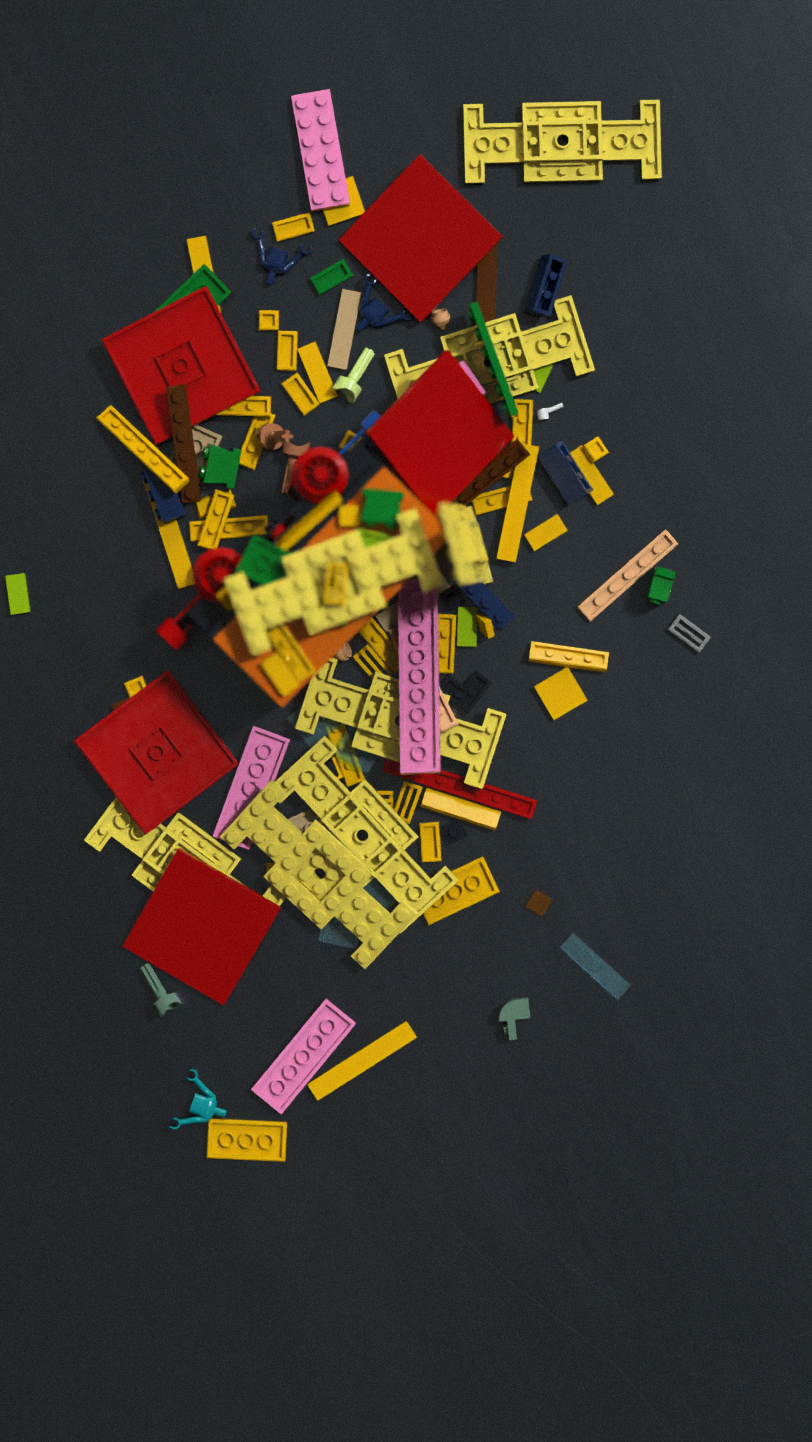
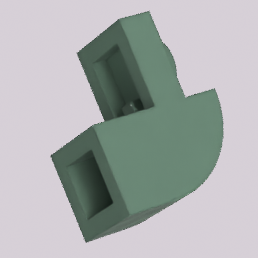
M528 997L511 999L500 1009L499 1022L507 1021V1024H503L504 1036H508L509 1040H517L515 1020L530 1018Z

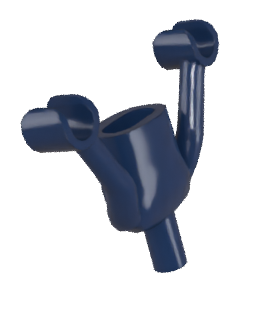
M256 228L252 230V235L257 240L260 265L264 270L268 271L265 281L267 284L273 285L276 274L281 275L289 272L304 255H310L313 251L311 245L310 251L305 252L303 250L305 243H303L301 251L286 265L289 252L270 246L266 257L262 239L264 236L263 230L259 237L254 235Z
M368 273L364 278L366 288L359 306L360 315L363 319L356 328L362 332L368 324L379 328L401 319L411 320L413 314L410 318L404 316L407 309H404L400 314L383 319L390 310L376 297L367 304L372 285L376 282V279L372 283L367 281V277L371 274Z

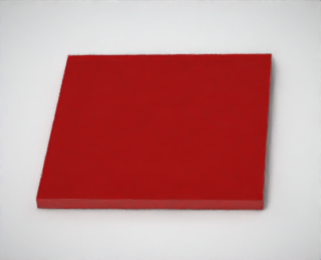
M419 154L346 231L339 241L422 323L501 241L503 236Z
M207 286L101 339L155 445L172 437L165 387L180 384L186 385L191 427L261 392Z
M445 350L365 432L420 503L436 518L438 517L437 510L440 509L439 504L451 503L515 437L449 350Z
M168 670L74 740V743L145 835L239 764Z
M178 848L122 947L224 1006L281 907L190 853Z

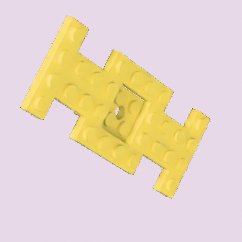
M640 100V120L602 121L601 101L522 103L523 123H483V104H463L465 184H485L484 164L505 163L524 164V183L602 181V161L641 160L642 180L662 179L660 100ZM559 136H566L568 144L565 146L559 145L557 142ZM543 161H560V162H543Z
M572 295L555 301L554 308L558 320L521 332L515 313L485 322L513 397L539 389L533 370L570 358L576 377L595 371ZM477 326L441 336L440 339L444 351L449 350L458 363L464 360L480 384L484 385L483 388L487 393L483 396L490 404L504 400L503 397H499L495 385L498 383L496 378H491L488 367L484 365V356L481 351V347H484L482 341L478 342L474 332ZM403 349L385 354L384 357L397 398L436 359L408 367Z
M447 502L439 504L440 509L437 510L440 522H444L443 536L445 541H448L451 549L448 550L451 562L454 561L456 569L453 570L456 581H460V584L492 583L493 579L488 564L489 560L473 506L450 505Z
M416 508L396 515L403 535L365 549L359 530H355L282 557L289 577L250 591L244 572L225 578V583L252 655L272 649L265 629L303 615L309 633L312 634L386 606L380 587L418 573L424 592L444 585ZM328 563L348 564L345 596L347 600H345V605L324 604ZM335 567L331 568V576H335ZM340 568L339 571L340 584L338 586L337 601H341L344 568ZM330 587L329 600H333L334 588Z
M331 658L311 678L295 729L314 735L320 716L357 728L351 747L400 762V742H398L400 741V727L395 723L396 717L400 715L399 679L375 672L370 690L332 678L338 659ZM443 694L447 702H449L450 696ZM488 708L482 727L456 718L459 723L458 726L440 734L441 755L470 764L464 780L465 784L483 789L507 714Z
M324 736L275 781L286 792L278 802L282 803L293 791H296L321 818L319 823L374 872L362 885V888L376 877L399 903L404 900L417 912V915L400 932L402 933L459 879L446 865L432 878L423 871L405 851L419 836L366 779L351 792L324 764L338 751L331 741ZM359 830L367 831L368 838L361 841L357 838Z
M271 780L220 837L234 850L246 837L251 839L276 862L263 877L321 930L335 916L363 942L351 957L366 969L417 915V912L404 900L391 913L388 912L362 888V885L374 872L317 820L304 833L294 826L274 807L286 792ZM322 868L325 871V877H318L315 870Z
M115 797L84 839V841L100 852L109 839L113 837L143 860L132 876L152 891L155 890L178 848L183 849L238 881L230 874L241 858L179 812L167 827L159 824L145 835ZM272 884L263 895V897L279 906L286 898Z

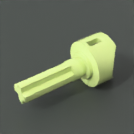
M365 347L348 377L339 376L331 390L337 389L341 391L349 403H354L362 390L357 382L373 358L374 351Z

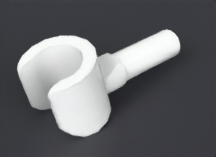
M560 403L553 407L540 409L537 412L538 420L549 419L548 413L563 408V404Z

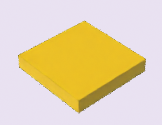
M353 176L346 178L350 205L323 210L328 227L361 216L365 212Z
M568 667L534 686L553 720L588 701Z

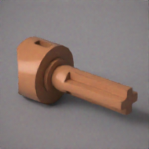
M274 423L264 424L255 432L256 443L268 450L278 449L282 446L283 442H289V438H293V434H289L288 430H283L281 426Z
M284 442L282 453H286L289 458L287 460L281 493L288 491V489L286 491L285 489L292 482L294 464L299 456L310 448L309 442L303 446Z

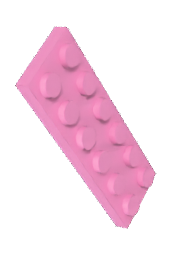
M330 89L292 95L311 212L350 205Z
M253 726L213 837L223 840L220 836L271 780L275 782L290 739ZM246 837L238 846L250 850L253 841Z
M326 998L251 1090L282 1114L351 1031L356 1022Z

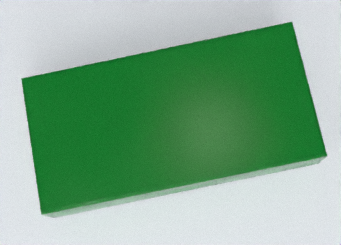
M342 259L314 275L310 280L319 296L353 277V274L345 260Z

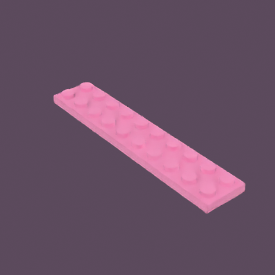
M409 579L398 590L401 775L441 773L438 587L424 592L420 579Z

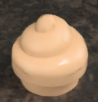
M447 309L434 310L431 322L440 327L441 330L445 329L450 320V313H448Z
M346 643L333 657L340 661L348 660L352 656L350 645Z

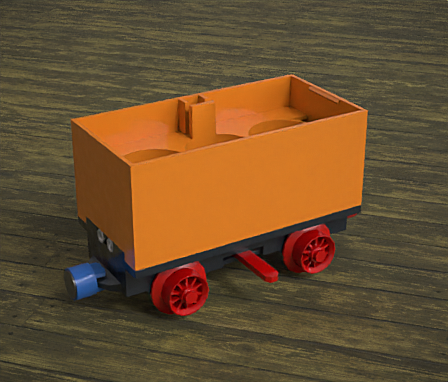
M374 410L360 423L363 429L339 453L329 448L316 447L308 449L299 456L293 467L292 482L285 489V491L288 489L286 493L296 504L278 523L273 519L264 528L267 534L262 538L275 545L278 539L334 490L340 494L342 502L291 546L287 552L293 554L359 530V528L396 537L403 535L398 524L396 528L384 527L385 523L367 526L364 525V521H360V526H340L339 506L360 505L361 520L366 497H362L363 488L404 492V500H400V514L416 508L433 555L446 543L443 536L445 526L364 448L369 439L367 434L345 454L381 417ZM370 441L365 447L369 449L374 443ZM228 548L210 549L202 554L194 565L192 576L195 588L199 592L198 596L174 620L168 617L156 629V632L168 645L177 651L190 638L187 632L194 624L191 622L184 630L181 627L195 620L281 707L379 610L377 609L347 620L344 627L337 624L312 634L309 633L303 615L283 622L316 670L299 682L300 686L286 696H283L260 664L278 652L269 637L268 640L272 649L252 655L235 607L228 611L216 596L227 587L225 578L239 574L236 569L243 555H239ZM413 575L381 586L380 590L385 603ZM245 576L250 591L264 586ZM188 612V614L177 624V622Z

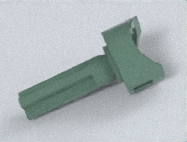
M150 963L139 968L155 997L158 999L152 1007L159 1019L166 1011H178L183 1006L175 992L171 994L166 993Z

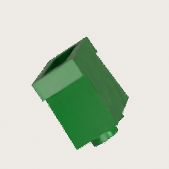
M207 443V447H204L202 452L204 464L200 466L198 477L201 478L200 482L223 483L224 487L234 488L241 450L230 448L229 451Z
M363 488L362 497H366L360 521H364V525L367 526L385 523L384 527L396 528L397 524L400 525L396 515L400 514V500H404V492Z
M661 567L654 568L646 598L650 599L649 603L660 606L662 603L668 602L676 574L675 571Z

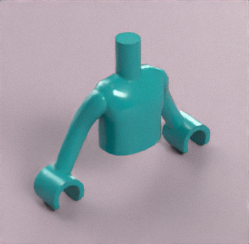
M194 1069L189 1071L196 1074L195 1078H186L189 1081H193L206 1096L195 1093L189 1113L200 1117L180 1120L172 1118L179 1123L177 1127L169 1126L173 1130H177L181 1125L206 1123L213 1115L225 1118L227 1110L217 1107L216 1096L199 1080L198 1074Z

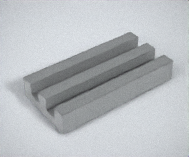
M681 614L677 616L668 628L671 633L698 653H700L711 638ZM680 620L683 621L693 630L702 635L705 638L704 641L699 639L697 636H695L693 633H691L678 622ZM674 627H678L680 630H682L684 633H686L688 636H690L692 639L698 642L700 646L697 647L695 644H693L691 641H689L687 638H685L683 635L677 632L674 629Z

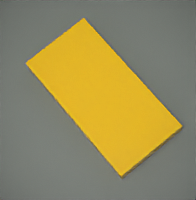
M483 856L451 871L459 880L423 913L428 925L500 892Z
M211 1118L208 1121L207 1158L285 1162L287 1122Z

